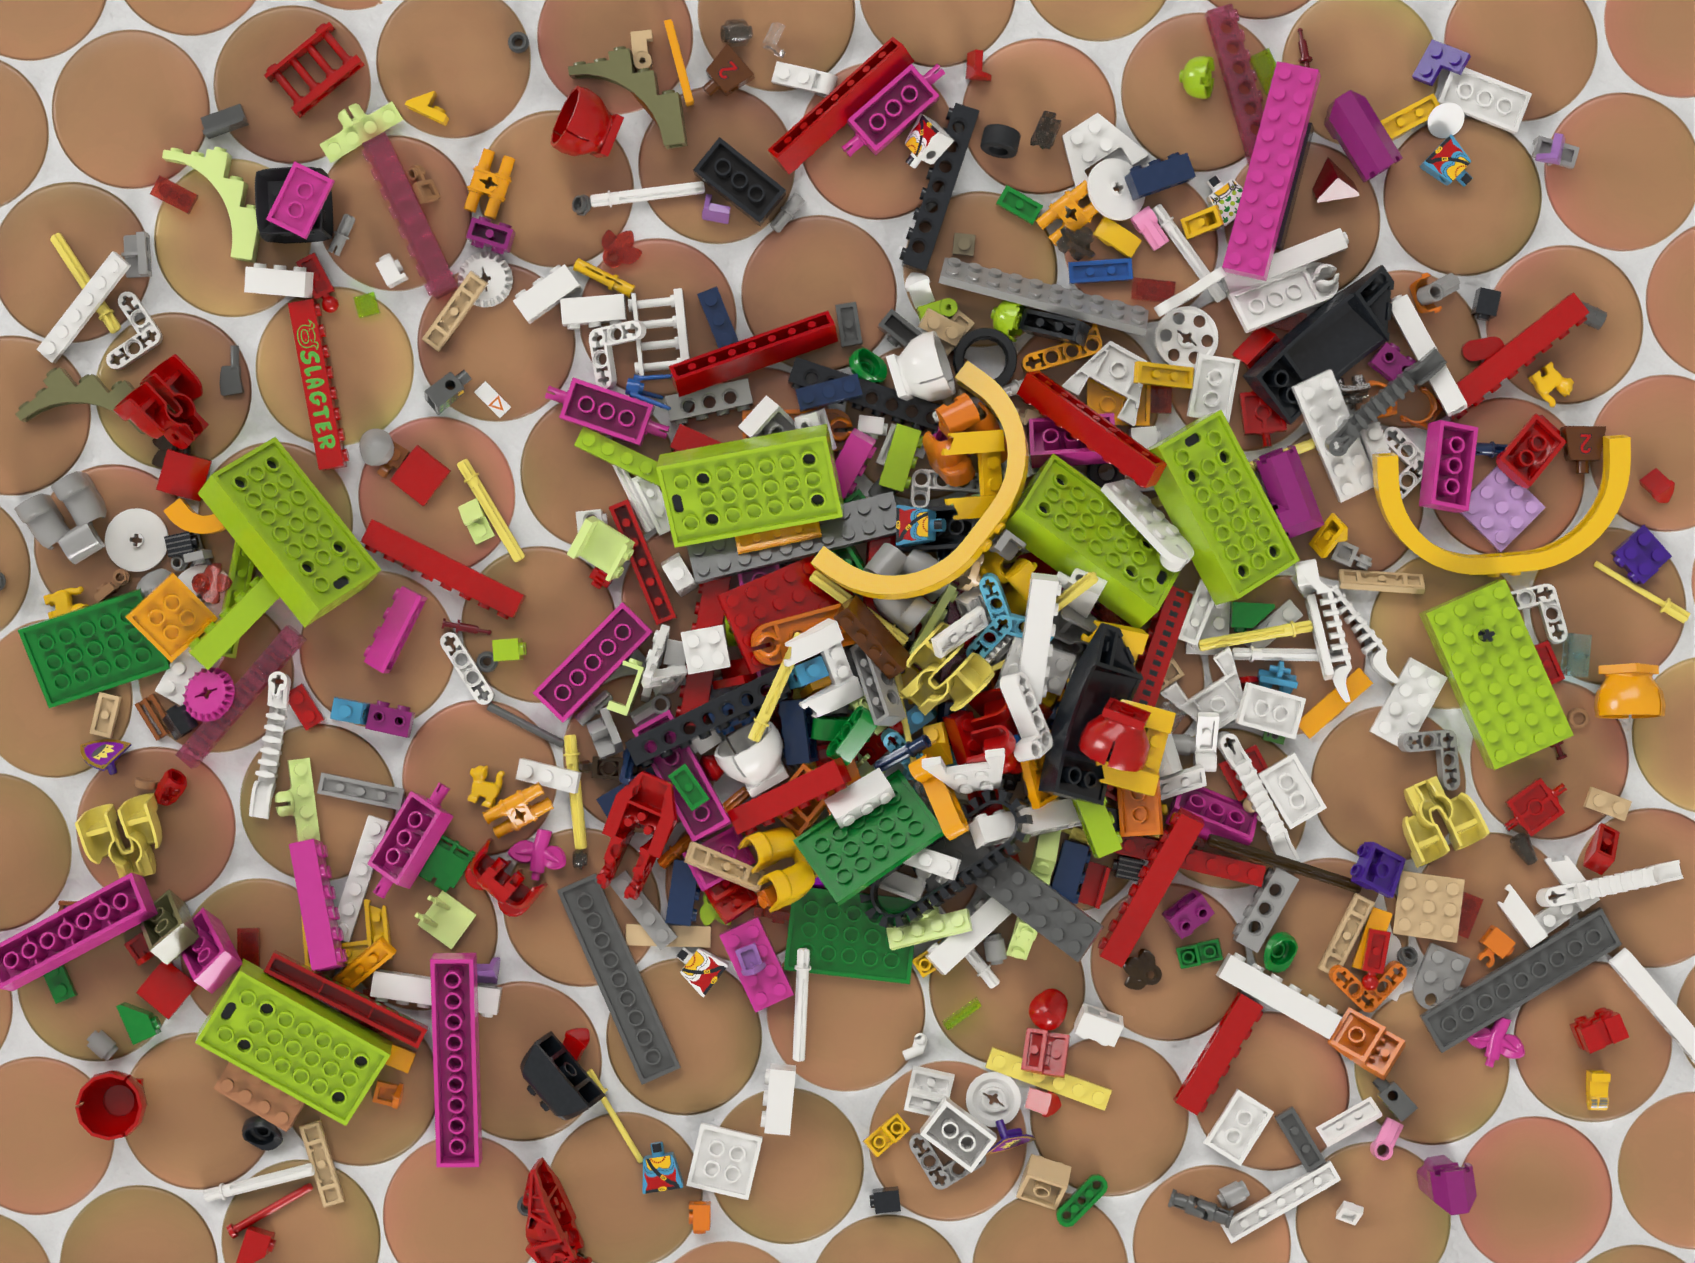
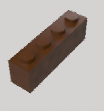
M855 595L841 604L833 618L890 680L903 672L907 667L906 662L910 654L863 601Z

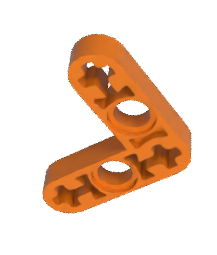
M1399 961L1389 962L1384 968V973L1376 976L1379 983L1382 981L1386 982L1385 990L1378 992L1377 988L1373 991L1364 989L1362 983L1342 965H1334L1329 970L1330 980L1361 1010L1368 1013L1373 1012L1407 975L1406 967ZM1394 968H1397L1399 971L1397 975L1393 971ZM1337 972H1340L1347 980L1343 982L1336 975ZM1386 976H1389V978L1392 979V981L1390 982V981H1389L1387 978H1385V977H1386ZM1358 984L1357 992L1350 994V985ZM1362 995L1369 1000V1005H1366L1360 998Z

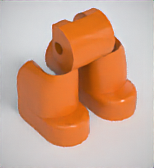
M966 393L955 397L954 403L949 406L943 404L935 409L939 418V429L948 440L938 441L930 431L924 434L922 440L931 468L946 484L954 487L968 484L975 476V469L967 454H941L942 449L950 450L954 439L947 436L948 433L1001 430L992 411L982 402H978V404L983 409L985 418L980 421L978 410ZM1005 435V451H1001V463H1004L1008 458Z

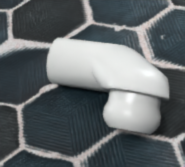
M923 1033L916 1034L912 1047L902 1051L906 1061L925 1052L928 1043L926 1035Z

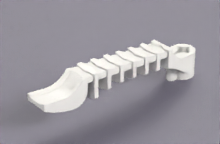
M1316 559L1299 561L1294 564L1298 587L1312 585L1317 595L1322 594L1323 599H1319L1320 606L1330 605V609L1323 610V616H1333V620L1327 621L1326 626L1327 628L1335 627L1337 632L1329 633V639H1339V643L1330 644V651L1342 650V654L1330 656L1331 662H1345V664L1337 665L1333 669L1334 676L1332 680L1345 702H1351L1346 686L1347 675L1352 669L1351 655L1348 653V643L1345 642V632L1341 627L1342 620L1339 619V609L1336 608L1335 603L1337 601L1333 596L1334 589L1332 586L1328 587L1320 581Z
M1296 574L1291 577L1292 583L1304 598L1316 592L1312 585L1298 587ZM1332 585L1334 589L1333 596L1336 598L1337 603L1342 605L1338 608L1339 615L1347 611L1349 615L1344 618L1346 624L1353 620L1356 622V625L1351 627L1353 633L1359 630L1364 632L1356 638L1360 644L1368 638L1371 643L1361 649L1362 653L1365 655L1374 648L1378 649L1371 655L1369 660L1372 669L1392 684L1399 682L1400 680L1387 664V649L1382 644L1383 641L1375 635L1373 629L1369 628L1367 621L1361 618V614L1353 608V604L1347 601L1346 595L1339 591L1338 585Z
M279 671L273 672L268 678L267 705L270 708L269 713H266L268 718L267 725H264L266 733L262 737L264 746L260 749L262 758L258 759L260 770L255 772V775H258V781L256 780L253 784L249 816L269 819L271 802L276 788V778H278V767H280L279 759L280 755H282L281 747L284 743L283 735L286 730L285 722L288 718L286 717L287 710L289 709L291 679L287 674ZM281 677V679L284 680V683L280 685L276 684V679L279 680Z
M1227 731L1219 732L1217 748L1226 759L1230 768L1236 771L1237 775L1235 777L1241 781L1242 790L1247 792V799L1252 802V809L1258 814L1257 820L1263 823L1261 829L1268 833L1266 838L1273 853L1295 861L1299 860L1300 858L1291 843L1288 831L1283 825L1284 822L1280 819L1278 811L1274 808L1273 801L1267 794L1268 791L1262 785L1263 782L1259 779L1257 770L1251 763L1252 760L1242 748L1237 736ZM1226 738L1230 739L1227 741L1228 746L1224 745L1226 743Z
M1675 860L1646 866L1645 868L1633 869L1632 871H1624V873H1616L1614 876L1607 875L1603 876V878L1583 880L1581 883L1576 882L1542 888L1537 892L1536 900L1542 907H1556L1684 878L1679 865L1680 861ZM1550 895H1557L1556 897H1551V899L1548 898Z

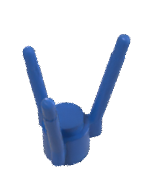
M634 374L633 379L628 378L625 395H630V397L640 399L660 408L671 410L670 406L648 398L652 397L662 400L663 396L644 391L645 383H641L642 380L670 379L671 374L646 376Z

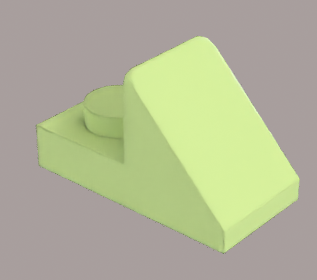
M476 498L458 507L463 523L467 526L475 545L495 536Z

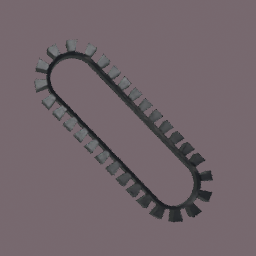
M988 790L982 792L985 799L984 804L980 797L972 798L968 801L970 805L964 804L961 806L967 822L990 806L1002 804L1009 808L1015 819V829L1012 836L1006 842L958 873L955 880H948L901 913L891 914L880 905L878 889L886 877L905 865L903 863L869 885L871 886L870 895L860 894L861 903L872 902L873 908L866 911L865 914L869 919L877 920L880 915H883L879 926L893 928L894 918L896 920V928L910 926L907 915L910 921H918L923 918L922 914H928L934 910L933 907H939L945 903L943 899H951L956 895L954 892L963 891L967 888L965 885H971L977 881L976 877L982 878L988 874L987 870H994L1000 866L998 863H1004L1009 860L1010 857L1008 855L1014 856L1021 851L1015 844L1016 840L1019 839L1021 842L1028 843L1032 835L1021 832L1022 824H1033L1032 815L1025 814L1021 816L1019 813L1021 809L1028 805L1020 798H1016L1010 804L1009 802L1014 793L999 790V800H996V791ZM943 835L942 837H940L939 839H937L925 848L929 849L946 836Z

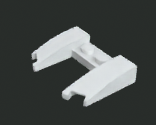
M830 618L785 643V646L791 647V658L784 659V666L789 667L821 653L832 684L799 703L803 709L809 706L815 712L811 715L814 718L835 711L864 696L859 679L853 675L841 641L844 638L838 622Z
M1563 855L1564 860L1552 862L1550 857L1543 859L1561 885L1581 883V881L1586 880L1567 855ZM1508 884L1505 890L1509 891V894L1504 903L1498 901L1497 904L1526 946L1532 948L1548 937L1547 934L1578 912L1585 911L1599 901L1600 898L1595 897V899L1546 907L1536 915H1533L1513 887Z

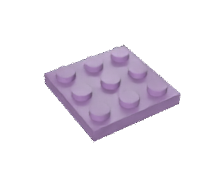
M1496 466L1471 491L1469 511L1459 513L1498 552H1502L1546 507L1528 489L1515 484Z

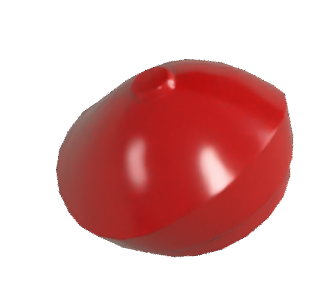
M1053 988L1038 994L1029 1006V1015L1032 1022L1044 1030L1056 1029L1065 1019L1068 1000L1062 992Z

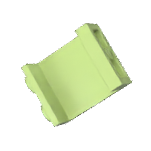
M591 516L585 519L567 555L573 559L579 556L607 573L608 575L605 580L611 581L615 578L618 579L624 571L622 566L633 555L634 550L632 548L635 542L597 517Z
M630 658L629 661L624 660L622 664L638 670L627 704L611 700L607 706L608 710L625 716H629V713H631L645 671V667L642 666L643 662Z

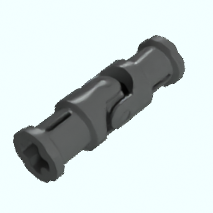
M1173 1189L1168 1203L1170 1208L1172 1206L1184 1210L1186 1214L1208 1222L1215 1221L1225 1225L1228 1229L1234 1214V1210H1225L1217 1207L1215 1203L1205 1201L1193 1195L1186 1196L1178 1193L1175 1189Z

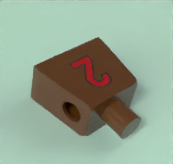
M727 44L706 69V74L711 80L702 88L710 97L719 89L725 96H728L752 81L755 77L754 73Z
M1606 426L1561 427V437L1567 441L1563 446L1565 460L1576 461V474H1589V462L1601 459Z

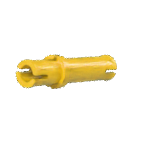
M578 258L574 264V271L608 286V289L611 291L616 290L630 298L631 293L635 290V285L620 279L616 274L612 275L581 260V258Z

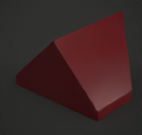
M1327 157L1312 188V193L1317 203L1359 196L1355 183Z

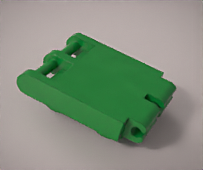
M442 835L441 838L453 846L439 840L418 876L429 883L434 877L437 878L434 886L447 892L450 887L455 888L476 852L474 850L469 851L461 846L459 841H453L447 836ZM456 848H458V849H460L461 851L465 852V853L468 854L469 856H466L464 853L458 851Z

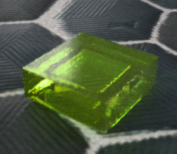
M375 292L353 297L360 319L380 313Z

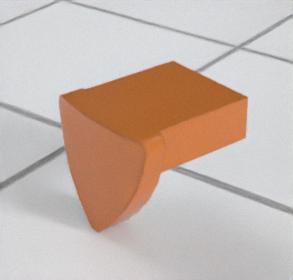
M378 1080L372 1102L398 1109L403 1097L404 1084L399 1083L397 1085Z

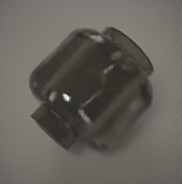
M745 19L726 20L724 25L721 26L720 36L722 42H725L730 47H743L748 44L749 39H752L753 30L751 26H748Z

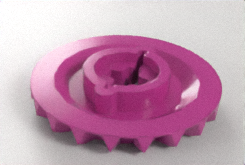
M213 667L209 670L201 668L200 672H194L195 675L189 678L188 685L184 686L186 691L183 694L185 699L183 704L187 708L186 711L193 718L209 722L222 717L229 710L234 700L235 687L232 678L224 670ZM207 689L212 691L209 694V698L204 696L207 693Z

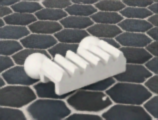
M916 868L917 878L895 871L881 882L879 888L917 902L922 897L926 885L925 879L929 878L932 873Z

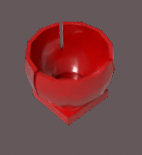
M577 86L571 91L562 106L552 131L550 144L561 153L571 156L590 153V155L596 158L608 157L624 117L618 114L611 115L600 96L588 88Z
M1110 697L1102 714L1088 722L1083 730L1079 742L1080 751L1090 759L1105 765L1112 748L1113 751L1107 765L1108 767L1130 772L1142 770L1148 760L1150 749L1145 726L1151 712Z
M115 1070L95 1074L81 1087L75 1104L77 1105L75 1107L77 1117L82 1127L91 1136L104 1140H114L130 1135L142 1123L147 1107L143 1078H135L130 1074Z

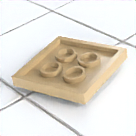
M1402 871L1399 880L1393 934L1457 943L1465 879Z

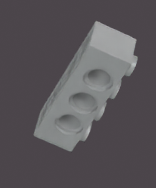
M748 378L710 386L679 397L678 394L665 396L667 406L671 407V410H668L670 422H675L676 425L686 424L688 419L696 418V421L709 418L708 415L717 413V416L730 414L729 410L737 409L738 412L749 410L750 406L754 405ZM728 393H734L737 397L736 401L732 404H728L724 400ZM712 397L716 400L713 408H706L704 406L706 398ZM687 402L695 404V409L691 413L683 410V406Z
M857 644L852 646L850 651L874 725L893 726L905 719L906 714L894 677L889 680Z
M1274 866L1266 871L1263 878L1265 879L1262 887L1258 886L1253 895L1255 900L1252 905H1248L1243 912L1245 917L1242 923H1238L1232 932L1235 941L1256 953L1259 952L1299 881L1298 878ZM1273 884H1278L1279 892L1276 895H1271L1269 892ZM1266 902L1269 905V910L1262 914L1259 911V906ZM1252 921H1257L1259 924L1255 932L1249 931V924Z

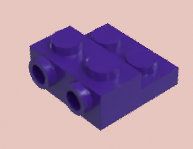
M1641 525L1611 552L1614 556L1613 561L1620 568L1623 567L1628 572L1627 577L1635 584H1644L1672 557L1645 525Z
M1364 842L1357 850L1359 858L1357 864H1354L1351 868V881L1365 889H1372L1387 898H1393L1406 859L1375 842Z

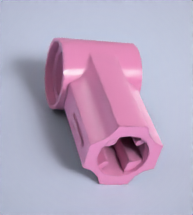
M1149 206L1130 218L1135 229L1140 234L1142 233L1153 251L1169 242V239L1157 223L1158 219Z
M1386 1117L1376 1139L1370 1145L1372 1155L1383 1161L1390 1159L1393 1155L1394 1145L1404 1125ZM1384 1144L1386 1146L1385 1153L1378 1155L1377 1148Z

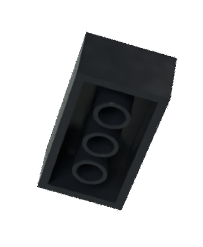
M720 137L693 169L694 175L759 226L764 223L786 195V189Z
M954 505L923 507V509L935 511L936 519H945L946 530L936 532V540L934 542L910 547L897 546V548L903 553H910L913 549L924 552L954 551L980 518L953 520L952 517L958 515Z

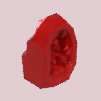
M171 768L164 773L154 793L158 804L164 806L171 805L183 794L187 787V779L181 771Z

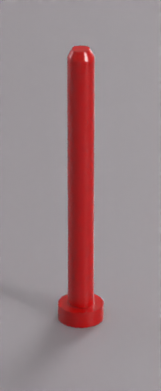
M307 1183L235 1225L232 1223L227 1225L226 1228L232 1239H235L239 1236L238 1233L312 1191L313 1185Z

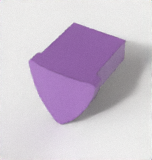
M1555 133L1551 152L1536 154L1535 160L1560 165L1565 143L1564 135Z
M706 194L702 219L729 224L731 207L711 203L712 195Z
M756 943L735 950L743 976L754 975L766 967V963L762 961Z
M493 957L490 964H477V983L497 984L500 969L499 957Z

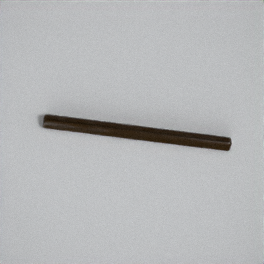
M1209 834L1206 841L1211 847L1355 893H1360L1362 889L1361 886L1352 882L1351 878L1214 834Z

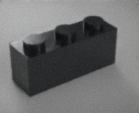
M1024 308L1019 329L1030 335L1085 347L1090 326L1081 320Z

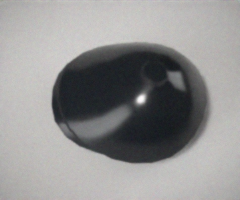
M260 1116L248 1118L243 1124L242 1136L244 1140L261 1150H273L283 1142L280 1130Z

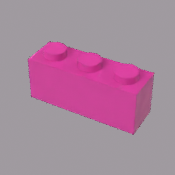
M856 428L851 432L835 461L843 499L848 493L852 495L857 486V483L854 482L857 475L860 477L863 475L867 467L864 464L866 459H871L877 449L874 447L876 439Z

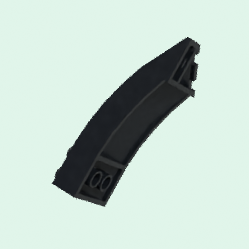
M1383 265L1378 266L1321 305L1280 339L1243 375L1252 390L1288 425H1291L1302 414L1291 387L1328 369L1332 370L1337 381L1366 356L1389 341L1390 333H1387L1388 320H1391L1392 313L1390 297L1391 290H1394V280Z
M1105 623L1100 624L1071 675L1050 732L1053 745L1045 753L1038 791L1087 803L1104 805L1107 784L1099 782V779L1104 778L1102 765L1096 766L1094 760L1080 751V737L1087 723L1102 714L1110 697L1119 701L1121 699L1132 701L1141 680H1144L1141 673H1138L1134 666L1135 660L1129 647L1125 646L1121 638L1123 637L1122 631L1118 627ZM1111 748V750H1110V752H1109V755H1108V757H1107V760H1106L1107 762H1109V760H1110V757H1111V754H1112V751H1113L1112 748Z

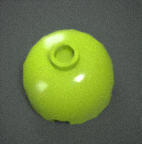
M1194 57L1186 63L1184 70L1180 71L1179 81L1183 83V88L1188 95L1200 99L1211 97L1215 79L1212 78V71H1215L1213 57Z
M1006 300L1002 301L998 307L993 308L991 313L994 329L1006 335L1011 342H1016L1015 336H1021L1023 332L1019 329L1024 308H1029V306Z

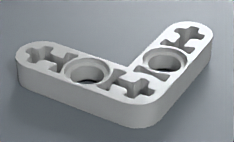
M1452 730L1412 732L1399 736L1397 744L1403 752L1436 750L1438 780L1443 790L1453 791L1459 787L1460 770L1457 737ZM1426 735L1431 738V744L1428 747L1423 743ZM1443 737H1448L1449 740L1443 742ZM1416 740L1417 744L1406 745V741ZM1443 748H1450V751H1443ZM1447 754L1451 757V764L1449 766L1444 764V757ZM1452 779V783L1447 784L1446 781Z
M914 1133L910 1137L909 1146L935 1188L945 1189L971 1173L967 1169H964L960 1174L954 1173L952 1167L957 1163L955 1160H951L943 1165L930 1142L921 1136L920 1133ZM914 1139H923V1148L926 1150L929 1147L930 1150L925 1151L921 1156H919L918 1153L922 1152L919 1146H913V1144H915ZM928 1155L933 1156L936 1160L935 1164L931 1167L926 1166L923 1162L924 1158ZM986 1155L983 1157V1159L980 1161V1163L976 1166V1168L973 1171L977 1170L985 1164ZM940 1166L941 1168L937 1170L940 1176H946L944 1178L945 1183H936V1174L934 1172L930 1174L929 1172Z

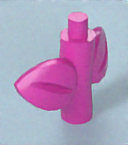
M538 828L534 843L522 840L514 844L508 851V855L517 862L524 864L530 862L532 880L539 881L540 874L544 873L545 867L556 870L566 865L564 851L558 846H548L552 835L550 830Z
M1501 1017L1494 1022L1491 1029L1485 1027L1466 1038L1472 1046L1478 1049L1486 1048L1484 1055L1487 1057L1486 1066L1493 1068L1495 1060L1499 1061L1500 1054L1510 1059L1524 1057L1525 1049L1521 1040L1516 1035L1506 1034L1511 1023L1510 1019Z

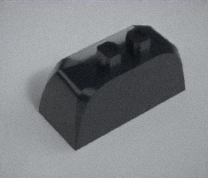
M552 1031L538 1039L531 1046L520 1064L522 1076L529 1084L527 1087L529 1093L533 1096L537 1094L542 1099L540 1106L544 1111L551 1110L555 1116L563 1120H569L580 1115L606 1096Z

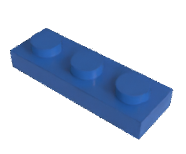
M1132 258L1068 262L1069 284L1133 280Z

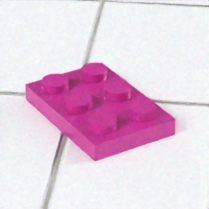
M294 161L266 220L307 240L335 181Z
M734 826L701 843L705 847L748 865L756 863L748 847L738 850L737 846L744 838L742 834L737 835ZM687 851L682 853L684 858L686 857ZM688 864L701 891L724 880L721 877Z

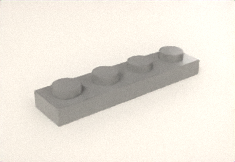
M322 772L317 794L400 810L406 789Z
M625 870L612 880L610 886L657 947L662 950L678 936L668 923H665L664 918L643 891H641L637 900L624 898L625 889L632 881V877Z

